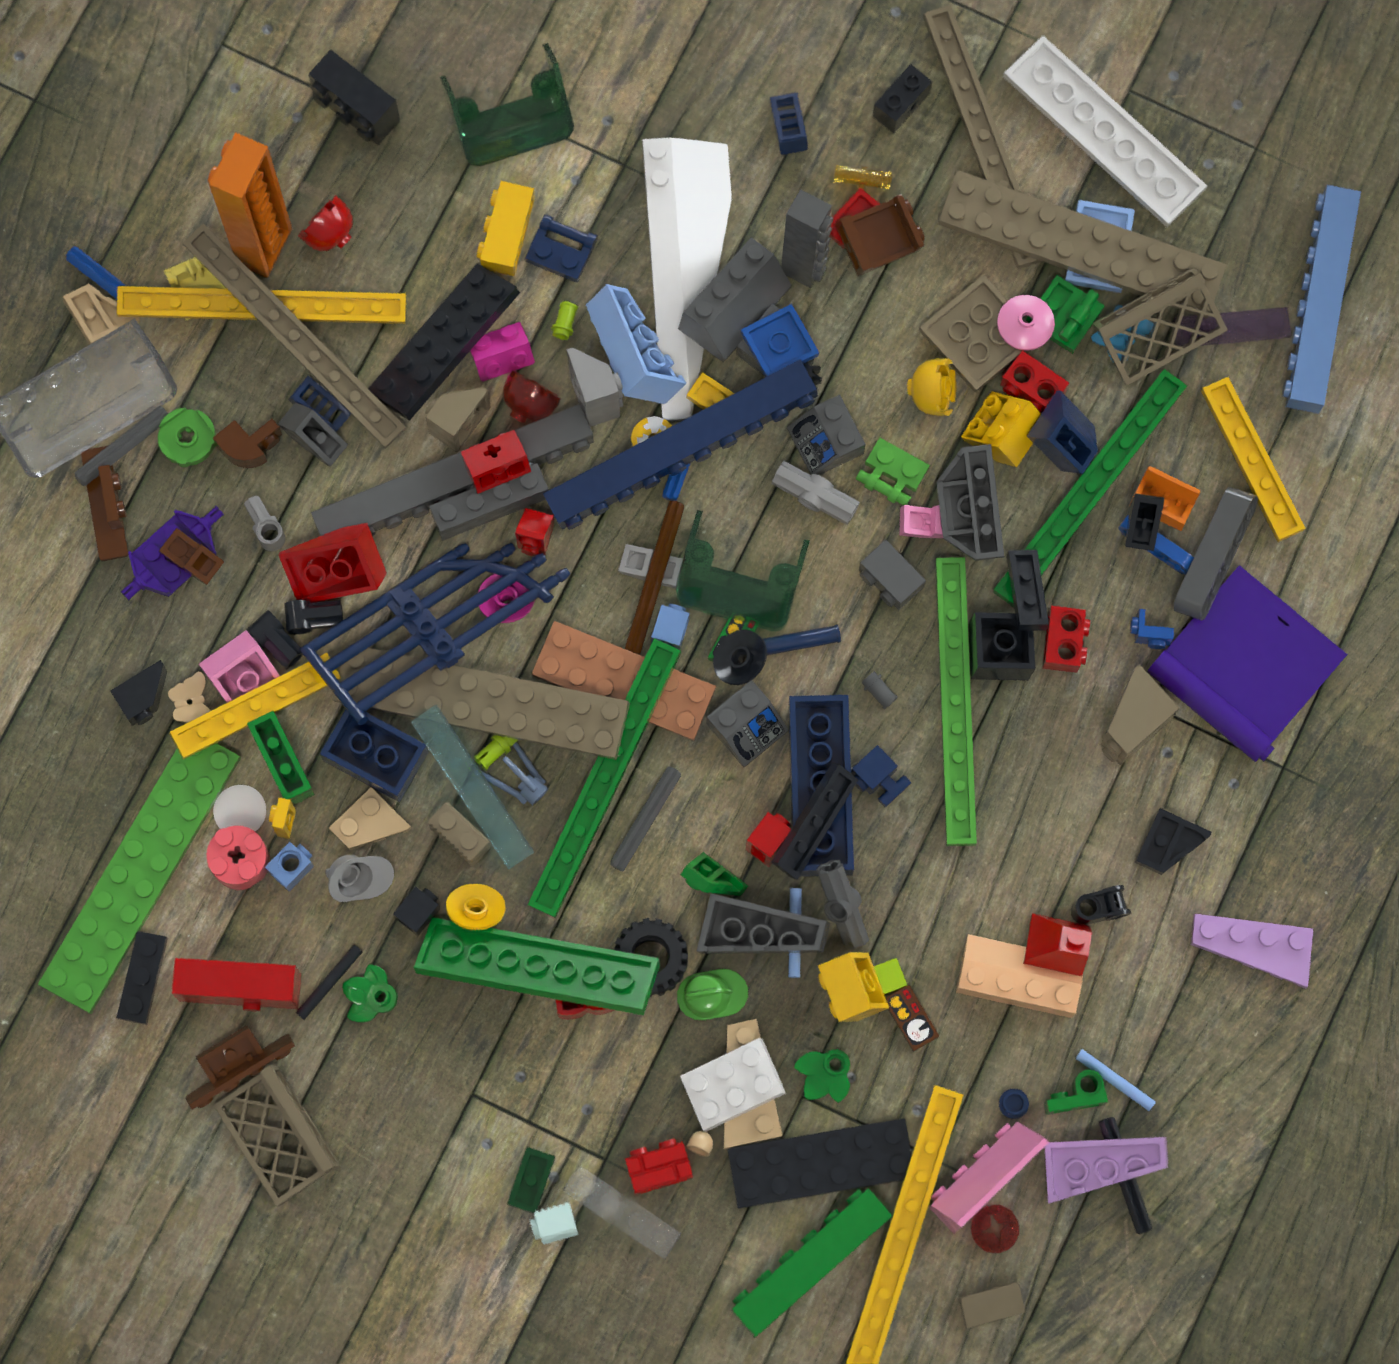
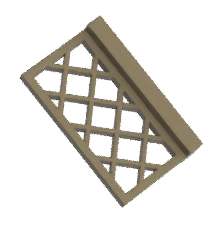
M1192 268L1093 323L1126 386L1228 331L1205 285L1206 282L1197 269ZM1200 289L1204 296L1201 308L1188 306L1187 302L1190 294ZM1207 304H1208V306H1209L1211 312L1205 311V310H1206V307H1207ZM1170 305L1180 308L1175 323L1161 319L1164 309ZM1185 309L1199 313L1194 328L1180 325ZM1204 315L1215 318L1218 325L1217 328L1209 332L1199 330ZM1145 319L1154 321L1150 337L1136 333L1139 322ZM1160 323L1173 327L1168 342L1155 339ZM1178 329L1192 332L1189 343L1184 346L1174 344ZM1119 333L1129 335L1124 351L1114 348L1110 338ZM1134 337L1148 341L1143 356L1129 352ZM1153 342L1167 346L1164 356L1158 360L1148 358ZM1117 353H1118V354H1122L1121 361H1120V359H1119ZM1128 356L1141 360L1138 371L1129 376L1124 369Z
M269 1065L261 1070V1073L214 1104V1107L276 1206H280L327 1173H331L339 1168L340 1164L277 1065ZM261 1081L267 1089L265 1103L250 1100L252 1088ZM246 1092L245 1099L239 1098V1096ZM271 1098L274 1100L276 1105L270 1104ZM233 1100L244 1102L240 1120L230 1118L224 1108ZM249 1103L264 1106L261 1124L246 1121ZM269 1108L281 1111L283 1115L281 1128L266 1125ZM233 1122L240 1123L238 1129ZM287 1123L289 1124L292 1130L286 1129ZM245 1125L260 1127L256 1145L246 1143L243 1139ZM265 1129L280 1132L277 1149L262 1146ZM285 1133L296 1135L298 1138L297 1153L282 1150ZM250 1148H255V1153H254V1155H253L252 1151L250 1150ZM303 1148L308 1154V1156L302 1155ZM260 1150L276 1153L272 1170L264 1169L258 1163ZM281 1154L296 1157L293 1174L277 1171ZM301 1158L311 1160L318 1172L309 1178L298 1176ZM265 1173L271 1174L270 1180ZM276 1175L292 1178L289 1191L281 1197L274 1188ZM297 1180H302V1181H303V1182H301L300 1184H298L297 1186H295Z

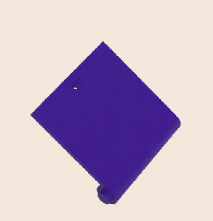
M1239 565L1220 587L1206 618L1202 621L1193 618L1172 644L1155 660L1147 670V673L1254 762L1258 759L1264 762L1275 749L1271 746L1272 742L1348 654Z

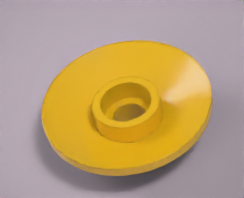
M482 884L460 886L450 893L446 901V912L449 918L458 926L470 930L491 928L498 924L505 914L506 905L502 895L495 889Z

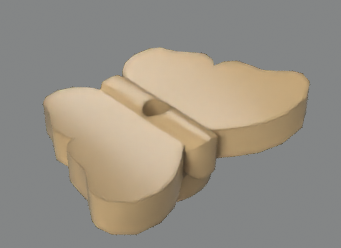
M196 672L192 677L185 679L184 683H178L169 690L168 696L176 707L173 711V718L176 722L188 723L211 711L204 705L205 699L202 694L205 690L206 680L202 672ZM189 700H192V704H187Z

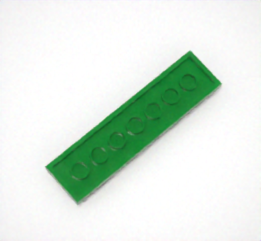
M432 917L415 962L414 970L416 974L644 1016L660 967L659 958L494 928L470 930L458 926L453 921Z

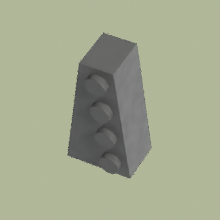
M710 894L696 952L701 954L823 953L830 923L816 918Z

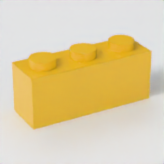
M501 181L499 189L493 190L490 206H494L492 216L487 215L483 231L487 233L485 242L479 243L477 258L480 259L481 266L492 272L515 277L535 200L534 188Z

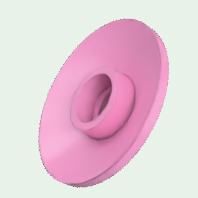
M1020 295L1008 300L1002 306L997 319V327L1002 339L1011 347L1024 351L1035 350L1046 344L1051 338L1055 326L1054 315L1050 307L1043 300L1031 295ZM1026 315L1030 316L1032 318V322L1025 323L1023 322L1022 317Z

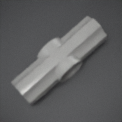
M785 461L779 466L771 483L795 496L806 508L815 512L822 511L846 525L851 521L860 503L856 499L835 489L833 484L824 477L817 474L809 475Z

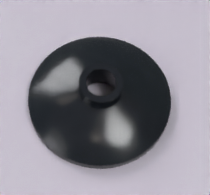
M738 630L727 635L719 643L714 653L713 667L716 675L729 685H742L753 680L765 665L767 658L766 644L757 633L751 630Z

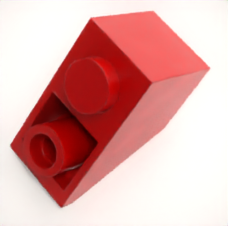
M525 509L515 532L517 548L521 549L522 553L529 556L541 553L546 555L555 524L554 515Z

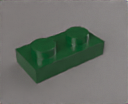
M526 1147L507 1205L534 1214L539 1208L556 1157Z

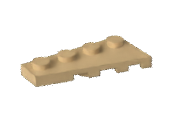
M757 1019L727 1025L726 1054L761 1038ZM771 1100L724 1123V1150L782 1137L775 1100Z

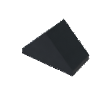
M1135 493L1130 504L1125 547L1154 551L1164 505L1163 497Z

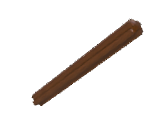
M671 500L668 503L625 649L638 655L641 654L684 511V505L678 501Z

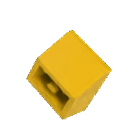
M991 392L973 420L968 424L961 438L972 446L991 444L992 457L995 461L1017 467L1033 444L1027 435L1041 416V413L1028 400Z

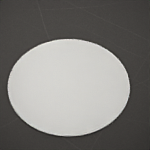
M234 785L221 792L217 798L213 809L214 819L220 829L239 825L257 831L265 820L266 804L262 795L256 789L247 785Z

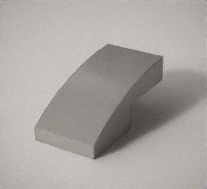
M626 544L618 570L619 573L645 581L654 550ZM673 556L669 557L661 585L678 589L685 564L684 559Z

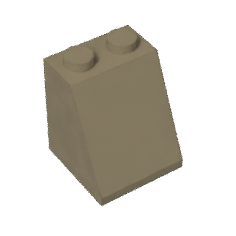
M1140 664L1134 669L1101 742V745L1104 747L1102 749L1104 755L1111 762L1117 761L1120 766L1171 722L1179 710V706Z

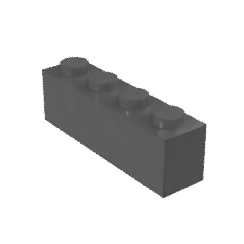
M538 463L530 466L532 472L478 494L476 489L473 488L430 505L431 515L442 541L546 500L543 493L549 490Z

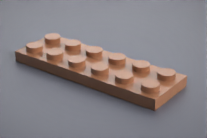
M554 621L532 676L559 687L625 700L645 657ZM674 669L648 723L695 741L716 686Z

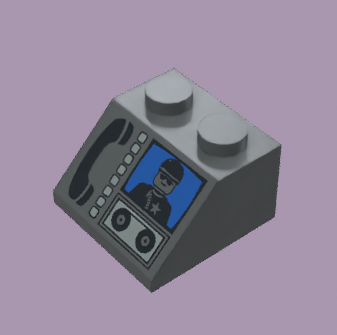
M840 395L814 406L787 427L810 475H821L863 455L866 444Z
M752 680L706 718L707 726L744 768L789 731L770 700Z

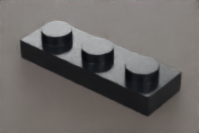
M1009 550L1007 563L1018 631H1047L1049 621L1037 550Z
M137 931L117 1012V1019L147 1025L167 945V937Z

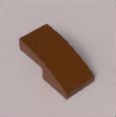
M178 528L174 530L159 550L160 554L205 585L209 583L224 563L222 559L202 544L196 543Z

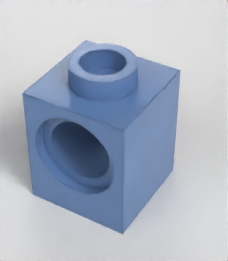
M669 604V606L661 605L651 636V644L655 638L680 650L689 623L690 613L685 612L686 609L676 604Z
M289 842L265 868L271 876L290 892L314 866L309 860L312 855L301 844L295 847ZM290 858L299 860V866L294 871H286L284 869L285 862Z

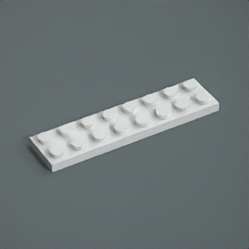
M1044 36L1004 73L1003 77L1166 227L1206 190L1207 185Z

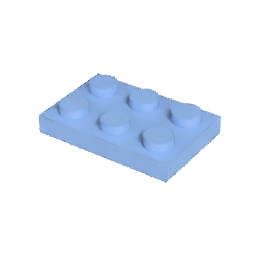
M1078 200L1076 212L1130 231L1132 230L1135 209ZM1069 270L1066 271L1065 280L1072 285L1118 293L1122 291L1121 288Z

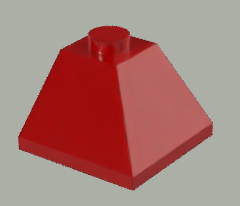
M1032 913L1023 964L1082 977L1089 957L1092 938L1091 927Z

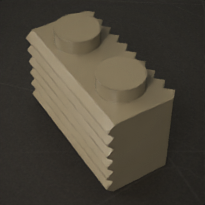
M448 802L429 819L431 831H434L435 835L439 836V839H443L444 843L447 842V845L451 846L452 850L456 851V854H460V858H464V861L468 862L469 866H474L492 847L490 841Z

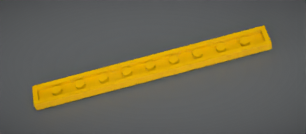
M118 286L117 288L118 317L257 320L227 289ZM270 290L300 321L406 324L405 293Z
M934 1085L846 1364L879 1363L963 1094Z

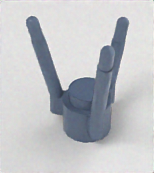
M517 742L513 747L531 775L526 776L508 757H503V761L522 780L518 786L521 792L479 769L475 771L484 780L516 797L523 805L528 801L533 806L549 789L544 785L546 781L538 774Z

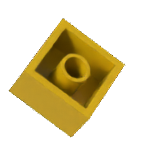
M849 952L818 965L820 970L818 974L819 982L822 988L827 990L831 1000L829 1002L830 1011L835 1018H838L839 1022L860 1021L889 1009L869 953Z

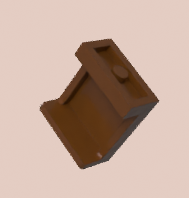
M902 194L856 215L843 217L835 224L857 276L918 252L924 246V233L919 225H915L912 218V206L907 199L904 200Z

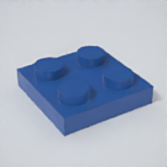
M792 304L741 329V335L765 377L800 359L804 364L819 356L817 347Z

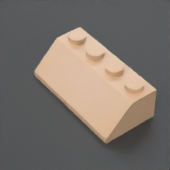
M970 934L967 935L956 993L1064 1017H1074L1077 1011L1083 975L1081 977L1023 964L1026 947Z

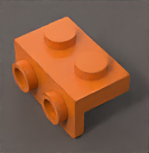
M1149 466L1135 493L1163 497L1164 505L1160 521L1182 531L1200 494V490Z

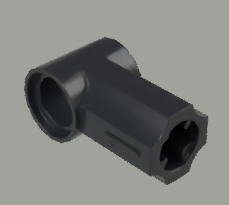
M292 600L284 603L286 633L307 634L312 632L313 629L331 628L343 621L341 600L310 603L308 600Z
M269 610L246 629L263 649L266 648L286 670L293 667L303 656L299 650L301 647L284 631V626Z

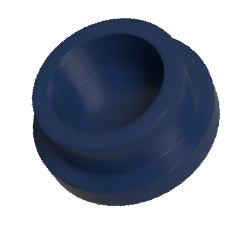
M1009 1089L999 1099L1001 1113L1010 1119L1021 1118L1029 1108L1028 1097L1019 1089Z

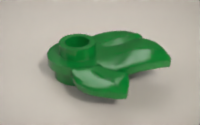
M368 965L364 977H352L342 984L345 996L353 1002L347 1018L354 1022H370L378 1013H387L397 1004L398 995L395 988L388 984L387 973L376 965ZM385 993V1000L379 1003V995Z
M838 1049L829 1050L825 1054L811 1051L800 1057L795 1063L794 1068L807 1076L804 1084L805 1099L816 1100L829 1093L831 1098L839 1103L848 1094L850 1082L847 1073L850 1069V1059L845 1052ZM836 1059L840 1061L841 1067L838 1070L831 1069L829 1065L831 1060Z

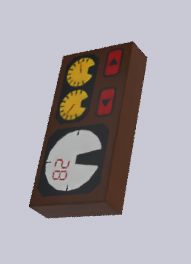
M910 985L886 998L889 1006L888 1010L913 1052L939 1038V1034Z

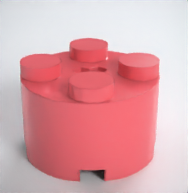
M236 825L218 830L207 848L206 858L211 872L220 883L230 889H248L261 881L268 872L265 868L270 862L268 849L261 837L248 827ZM238 852H241L245 858L239 859L238 863H235L232 857L237 856Z

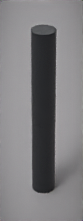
M353 945L295 1013L305 1020L363 951L356 945Z

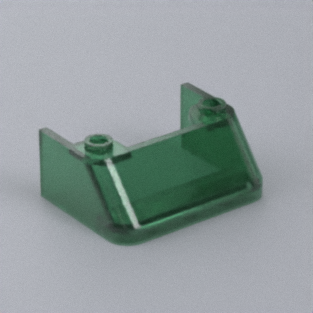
M548 43L543 44L549 69L537 73L532 78L530 83L532 96L479 112L474 99L467 96L455 98L446 76L440 77L464 155L471 165L484 166L566 140L572 135L574 123L560 68Z
M697 510L676 588L678 602L683 607L725 619L732 618L757 625L758 628L775 632L784 629L790 618L808 555L810 541L804 539L797 566L787 563L778 564L771 570L768 581L760 580L712 566L714 559L712 546L708 542L698 539L702 527L703 511Z

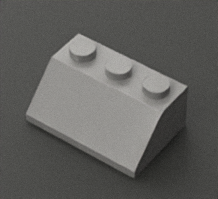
M574 348L567 349L569 377L589 426L592 427L619 418L620 407H623V394L621 391L623 387L618 373L612 374L610 365Z

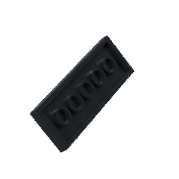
M477 263L368 389L384 405L410 421L520 294L517 287Z
M905 1118L727 1149L738 1209L904 1181L912 1157Z

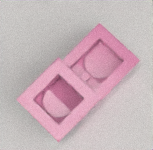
M910 505L900 507V536L943 538L940 507L937 505L932 508Z

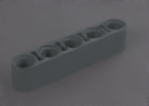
M1232 487L1226 489L1174 602L1175 612L1201 621L1206 618L1255 513L1258 503L1257 495Z

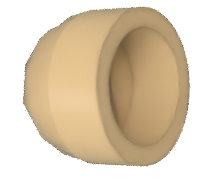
M698 1131L691 1136L687 1148L698 1155L709 1156L713 1147V1140L707 1132Z

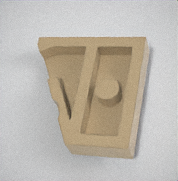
M89 284L63 296L66 307L90 347L140 324L139 317H118L117 302L110 297L103 296L99 290Z
M372 787L329 827V830L349 850L362 847L370 842L375 843L384 840L386 837L401 832L406 833L411 829V826Z

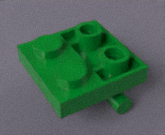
M1056 275L1041 297V300L1050 307L1054 315L1055 326L1050 340L1073 354L1105 307V305L1097 301L1099 294L1094 290H1089L1086 294ZM1028 316L1026 321L1031 323L1032 318Z

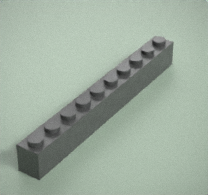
M580 404L515 430L530 466L536 463L540 465L545 462L548 464L558 462L563 458L564 454L572 451L574 453L583 452L590 447V444L594 443L593 433ZM461 452L320 508L311 512L320 536L339 528L368 523L371 534L374 536L376 534L375 531L384 527L387 529L395 528L403 523L402 520L412 516L414 518L422 517L430 512V505L475 487L466 470Z

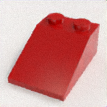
M368 523L339 528L281 551L278 554L296 600H308L310 603L378 590L387 574Z

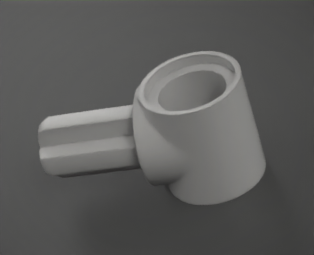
M259 496L250 497L245 501L244 506L255 524L252 529L261 546L267 551L279 550L285 543V534L275 516L269 515ZM268 530L278 531L277 537L273 540H265L263 538Z

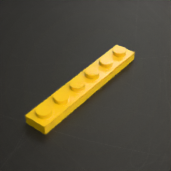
M1229 377L1203 387L1201 393L1252 493L1258 496V505L1277 542L1303 532L1305 526Z
M328 653L319 656L323 662L331 659ZM307 662L170 731L169 734L184 760L247 728L248 722L271 711L277 713L328 687V685L313 666ZM336 669L332 671L338 680L341 679Z

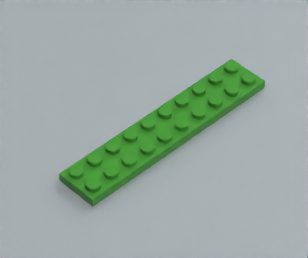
M215 743L183 760L178 749H176L39 981V986L92 1014L133 944L137 931H140L239 763L241 759L239 755Z

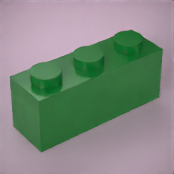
M274 711L248 722L247 725L283 798L291 800L292 804L296 805L314 796L315 794Z

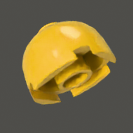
M950 359L927 360L917 367L912 379L908 380V395L912 396L916 407L928 415L949 416L953 409H948L949 400L955 402L957 384L955 370H949L948 364H953Z

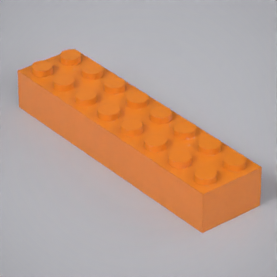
M235 132L232 140L225 142L221 151L222 159L218 167L214 166L211 169L208 183L233 254L250 271L268 278L292 231V226L268 146Z

